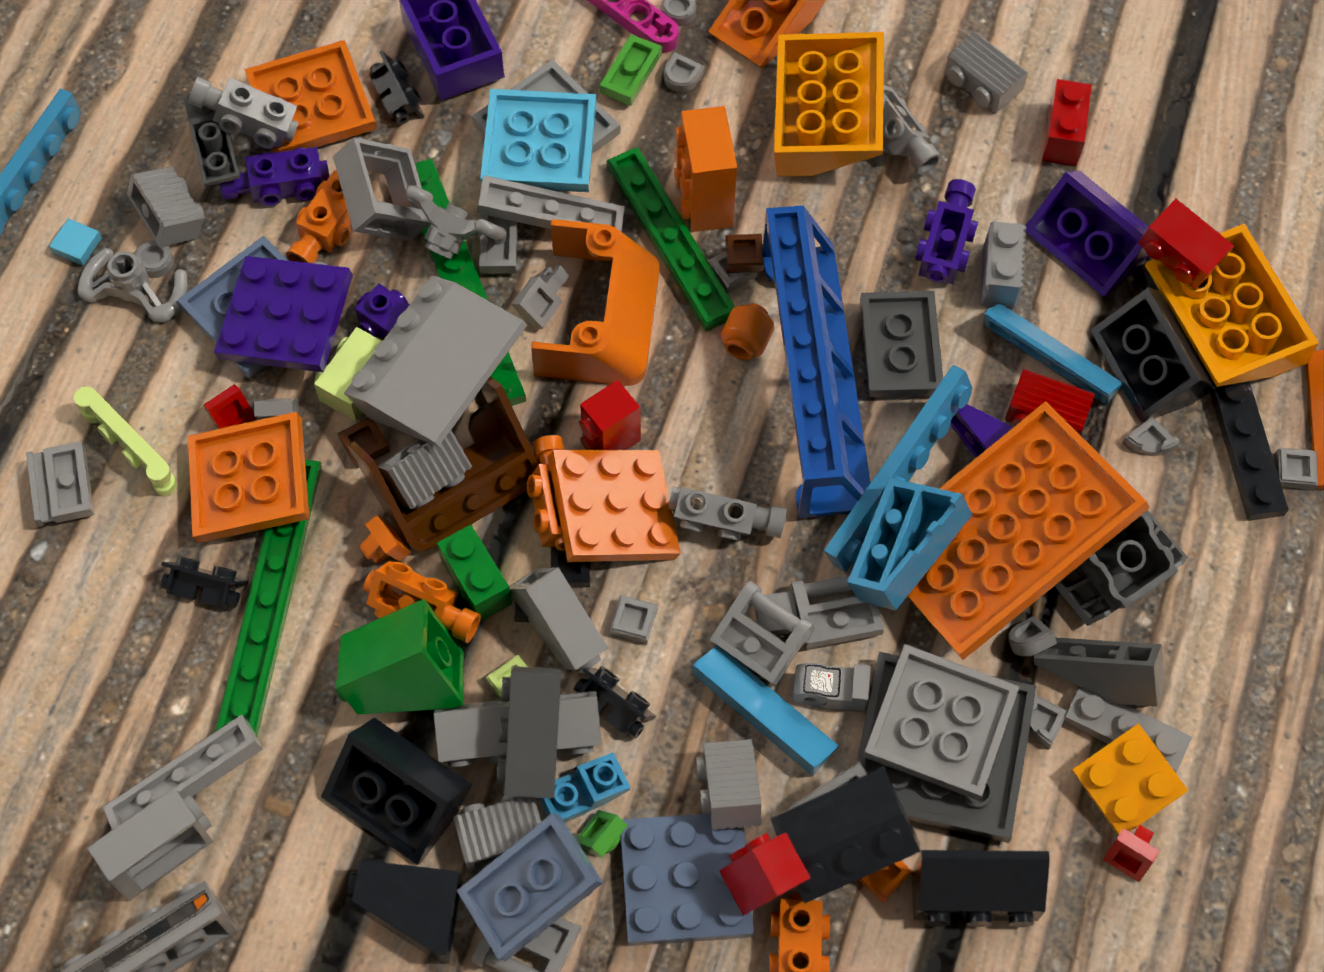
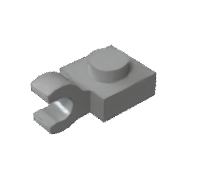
M557 265L554 270L547 266L540 276L529 279L511 305L534 329H543L562 303L556 292L566 282L569 274L561 265Z

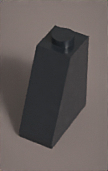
M359 860L358 871L351 872L348 882V897H353L352 902L356 909L440 963H450L460 901L457 890L462 887L463 882L460 872Z

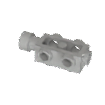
M197 77L187 103L200 109L204 106L216 111L213 121L219 123L220 128L224 132L229 134L244 133L253 137L255 143L263 148L275 146L281 149L284 140L292 142L299 122L292 120L297 109L296 105L231 78L228 79L225 89L222 91L211 86L212 82Z
M884 86V150L893 156L911 157L910 163L919 174L931 171L941 161V154L933 144L927 143L930 137L926 133L924 125L918 123L908 110L905 100L899 98L892 87Z
M674 486L668 509L675 510L674 519L681 521L680 528L701 533L704 526L719 529L718 537L740 541L741 535L749 536L751 528L763 530L767 536L781 538L787 508L772 505L770 509L739 499ZM700 498L704 503V507L700 510L693 509L690 505V500ZM731 506L738 507L741 511L740 518L730 517L728 508Z

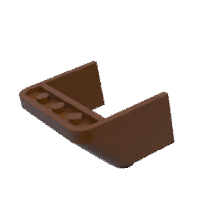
M489 377L481 388L488 404L476 410L468 423V430L474 444L463 451L470 461L472 468L466 470L464 473L465 478L460 483L450 488L442 487L434 493L433 500L418 509H409L399 505L389 490L375 461L355 441L348 445L371 491L404 540L416 550L426 551L437 546V542L472 525L527 491L528 477L539 464L503 386L492 377Z

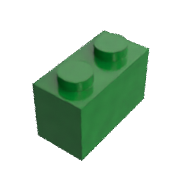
M472 525L437 542L441 562L470 610L481 615L480 622L512 605L510 587Z

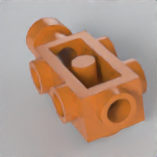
M336 170L332 172L327 181L320 183L315 197L308 207L302 208L299 212L296 226L301 240L295 241L287 251L286 257L289 261L313 263L319 259L318 253L321 249L331 253L336 245L342 247L347 243L351 233V220Z
M547 435L533 442L534 454L540 464L528 477L527 493L530 498H533L535 509L533 525L535 532L539 533L541 547H556L557 550L566 551L548 459L553 450H565L562 437Z
M388 561L379 569L372 570L364 582L363 591L369 593L366 605L375 608L374 613L378 618L425 599L446 629L452 632V637L468 643L479 626L481 619L479 613L468 608L461 610L454 607L458 595L457 591L448 588L439 579L426 578L413 572L404 563Z
M791 894L788 896V899H780L779 912H771L770 937L778 938V954L770 953L769 972H829L830 959L829 956H822V940H829L830 914H822L823 901L812 900L804 903L800 894ZM807 917L809 923L806 926L800 927L794 923L793 918ZM795 957H804L808 961V966L804 969H798L793 965L792 960Z

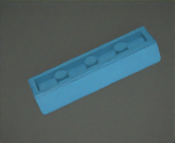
M997 304L987 309L984 313L985 327L1078 388L1094 393V398L1104 405H1108L1121 387V381L1006 306Z
M718 645L697 660L692 666V674L812 777L839 748L833 740Z

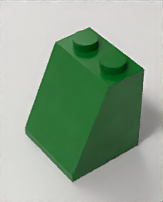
M425 599L341 635L340 652L337 655L338 675L335 681V689L339 698L343 702H348L357 715L449 709L463 705L464 651Z

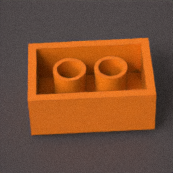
M725 106L681 111V126L675 127L677 147L674 149L677 167L674 168L675 184L677 189H681L682 198L679 199L682 219H688L691 232L733 227L737 164Z

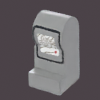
M818 663L799 664L795 667L793 700L801 704L818 706V708L865 712L869 696L871 665L855 664L854 668L826 666Z

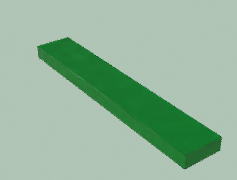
M639 147L606 160L610 174L704 331L707 332L726 323L735 305Z

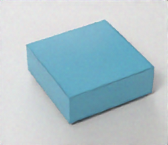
M68 218L49 245L52 253L84 266L102 239V236L98 230Z

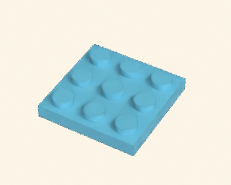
M490 89L480 182H482L483 175L553 191L589 192L597 104L596 94Z

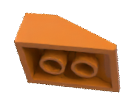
M729 0L708 32L763 69L778 54V35L799 34L814 19L826 0Z

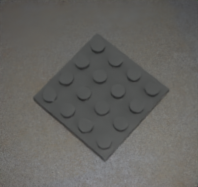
M879 651L856 763L859 761L867 773L884 766L910 821L1009 843L1012 838L1036 686L998 678L1020 687L980 801L863 757L900 657Z

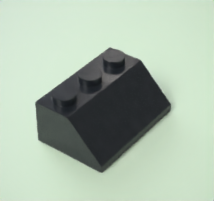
M1145 289L1091 329L1116 378L1122 382L1121 387L1141 422H1146L1152 416L1157 418L1190 406L1217 388L1159 290Z
M374 717L348 734L321 798L416 865H419L452 823L453 817L458 814L472 784Z
M884 766L771 817L776 836L786 832L811 877L797 886L804 903L921 852L919 839Z
M921 850L912 868L913 919L925 920V925L932 927L947 926L950 924V920H966L967 926L971 927L990 926L992 921H1008L1011 927L1033 926L1034 921H1038L1046 910L1050 864L1049 851Z

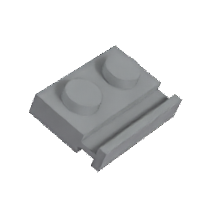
M82 441L43 449L44 452L35 454L32 451L26 452L34 521L38 527L44 526L46 522L55 521V523L94 515L86 449Z

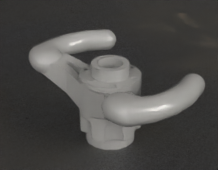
M410 185L405 190L406 196L419 204L430 223V227L424 237L427 239L425 247L451 259L454 253L458 254L463 241L466 239L485 235L501 241L506 237V230L501 226H497L484 219L477 221L467 220L466 217L469 212L448 203L446 209L438 207L433 202V195L424 189Z
M104 248L93 256L84 267L79 279L78 295L88 303H95L107 296L131 301L143 306L148 313V317L153 322L165 323L180 309L177 300L187 292V273L182 269L174 272L172 294L166 303L161 304L150 288V279L139 256H135L130 252H119L114 255L111 249ZM107 264L108 273L94 281L97 273ZM145 295L148 296L151 302H148Z

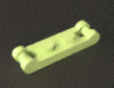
M87 386L79 388L74 394V401L81 410L85 421L93 424L99 423L100 425L97 429L106 441L111 445L118 442L124 448L121 451L123 457L134 469L141 466L146 471L157 494L160 496L173 494L177 488V482L168 464L93 388Z

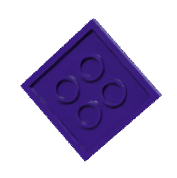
M245 256L214 350L215 355L220 360L324 372L353 277L350 268Z

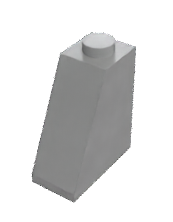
M559 567L537 568L510 586L511 599L526 614L530 624L565 669H579L580 672H583L584 667L591 668L601 660L599 654L608 649Z

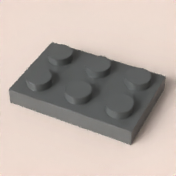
M935 292L861 293L860 308L868 397L931 396L943 379Z

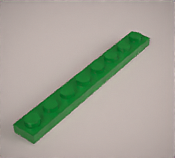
M430 158L415 163L422 189L433 195L435 205L446 209L450 202L433 159ZM430 225L421 232L423 238L425 237ZM465 240L458 254L454 253L451 259L428 249L439 278L455 282L488 300ZM508 351L490 377L503 386L511 405L514 406L526 402V394Z

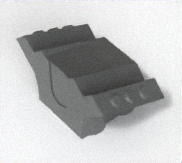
M1147 510L1057 583L1055 587L1084 623L1089 626L1109 616L1117 609L1126 608L1178 572L1177 568L1184 564L1188 556Z

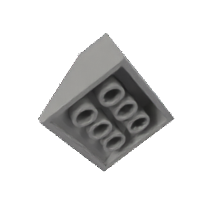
M432 275L422 285L418 295L406 311L398 317L397 323L385 339L377 345L375 352L364 367L354 376L352 383L344 394L371 420L439 447L521 335L527 324L522 319L461 285Z

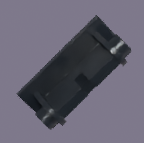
M380 51L379 53L384 62L373 64L370 67L369 77L381 97L392 91L391 94L382 99L391 120L396 121L397 124H404L409 120V115L414 112L423 119L425 116L419 106L422 98L414 86L408 84L406 77L409 76L407 69L398 58L393 60L385 52Z
M177 556L176 562L161 563V566L171 568L169 574L165 573L160 584L161 588L166 589L167 594L195 600L200 586L204 588L200 602L226 610L229 607L236 608L238 606L240 593L235 592L236 586L247 585L248 583L246 580L236 578L237 571L214 566L212 572L199 568L200 561L187 557Z
M600 666L599 669L584 667L582 671L589 678L586 680L582 677L574 686V690L577 693L596 691L599 714L610 704L613 708L605 720L625 737L630 735L636 739L645 728L640 723L642 719L651 720L656 718V715L648 710L650 703L635 691L631 690L628 694L617 685L620 679L605 667Z

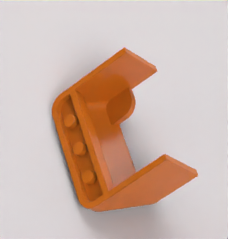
M552 219L553 256L612 262L604 322L585 321L578 324L572 331L570 345L532 341L531 351L534 376L611 384L618 379L623 386L638 384L644 379L647 372L659 281V262L657 258L614 226Z

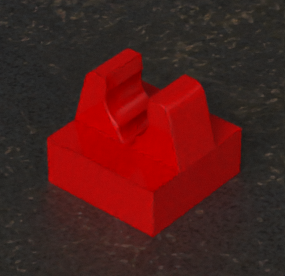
M235 384L203 404L217 429L248 423L257 418L254 417V412L242 391Z
M1140 824L1134 834L1123 828L1110 846L1103 861L1140 882L1160 850L1149 844L1154 832Z

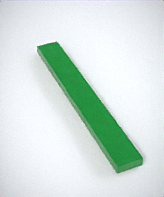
M305 459L309 519L266 528L264 531L215 732L240 715H243L258 738L322 470L320 461Z

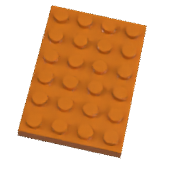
M1045 401L939 488L962 494L973 515L907 597L957 655L964 660L1149 509L1148 502Z

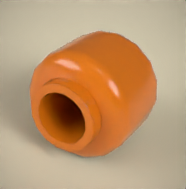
M750 303L734 307L720 335L725 345V350L733 357L741 360H750L751 358L761 356L774 332V322L768 315L767 310L758 304Z

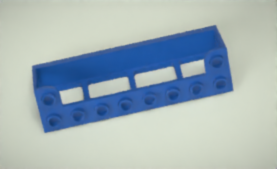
M804 205L766 208L763 236L764 272L766 277L775 283L803 480L796 493L798 518L849 514L861 496H863L871 481L834 245ZM814 237L821 246L815 247Z

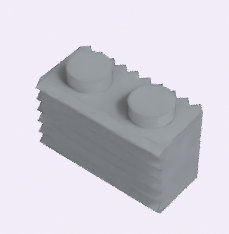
M975 31L971 36L969 35L967 40H964L962 44L960 43L957 48L955 47L953 52H950L944 72L953 85L965 89L967 93H971L977 104L991 109L993 113H997L1024 89L1028 75L1025 69Z
M173 166L131 174L127 195L159 247L163 248L165 245L170 246L171 244L176 245L178 242L182 244L185 240L189 242L191 239L196 240L199 237L201 226L205 219L204 211L199 203L193 202V197H190L186 181L183 177L177 176Z
M995 221L990 223L984 242L981 289L982 306L993 307L997 304H1002L1009 309L1017 307L1024 286L1023 270L1025 267L1026 227L1023 224Z
M452 430L439 447L417 439L378 466L389 490L396 498V502L409 509H418L433 500L434 493L442 487L450 488L457 485L465 478L464 473L466 470L472 468Z
M752 739L703 743V757H696L698 782H706L707 789L700 790L702 815L710 814L711 829L716 831L719 828L725 830L728 827L730 829L735 827L741 829L744 826L748 828L752 825L755 827L760 826L761 798Z
M504 796L500 799L501 803L486 808L483 803L472 804L464 807L461 810V815L453 817L468 872L488 866L541 823L534 797Z

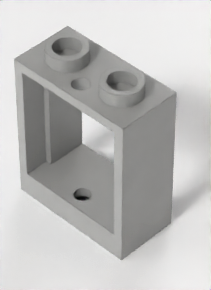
M353 137L333 156L354 232L411 241L430 225L419 204L410 200L405 194L406 188L410 185L422 189L410 149ZM368 171L385 174L393 204L376 201Z
M174 787L87 847L108 881L130 901L213 843L206 832L212 824L190 794L183 799Z

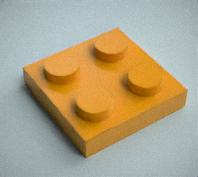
M1139 723L1071 770L1117 835H1119L1123 828L1131 832L1139 824L1141 825L1189 791Z

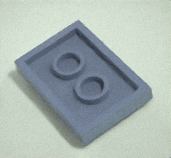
M552 813L465 883L457 892L498 960L507 961L602 885L603 881L561 816Z

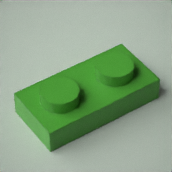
M631 34L602 80L600 94L631 106L660 59L662 46Z

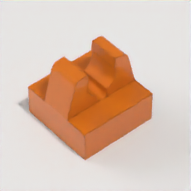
M376 515L365 524L371 534L359 545V548L367 559L372 558L376 564L389 556L402 561L412 553L389 521Z

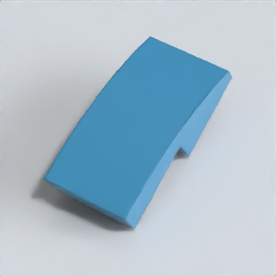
M614 752L581 764L577 766L574 773L556 779L554 798L538 799L547 817L555 813L560 815L566 823L628 792L631 787Z

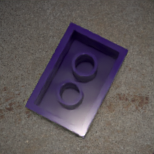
M399 0L403 24L440 100L505 77L502 51L476 0Z

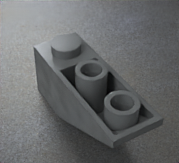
M190 95L183 96L205 187L239 179L240 173L232 136L224 132L220 128L219 123L213 121L216 111L204 106L202 109L187 103Z

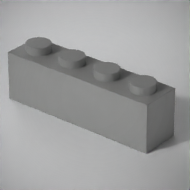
M596 691L560 694L557 750L569 748L570 754L593 752L594 746L602 745ZM493 701L464 704L457 708L435 709L434 722L438 762L448 761L449 767H461L473 764L472 758L489 757V762L498 763V759H506L507 743H499L500 718L509 717V702Z

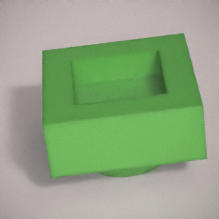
M598 810L578 835L581 849L586 853L603 858L605 854L611 852L618 845L621 838L620 835L628 825L618 815Z

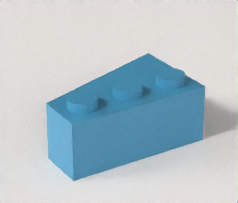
M889 477L847 582L859 601L895 611L898 609L973 515L963 495Z

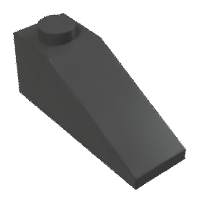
M1056 638L1057 644L1034 656V665L1116 704L1132 705L1138 708L1157 707L1165 687L1162 644Z

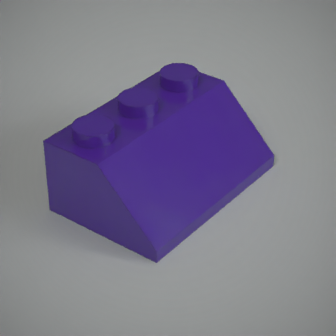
M1081 171L1065 172L1025 226L1026 232L1103 297L1110 294L1148 256L1144 248L1138 243L1149 226Z

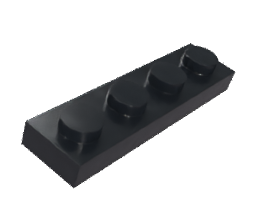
M1250 381L1215 388L1210 392V396L1247 520L1252 521L1285 516L1289 508Z

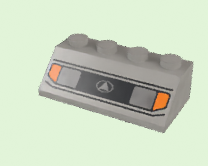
M206 881L201 884L192 883L181 889L176 894V899L162 908L161 906H156L144 912L138 919L139 923L128 930H117L106 936L101 941L102 946L88 955L85 953L79 954L68 960L63 965L64 970L61 972H175L238 931Z

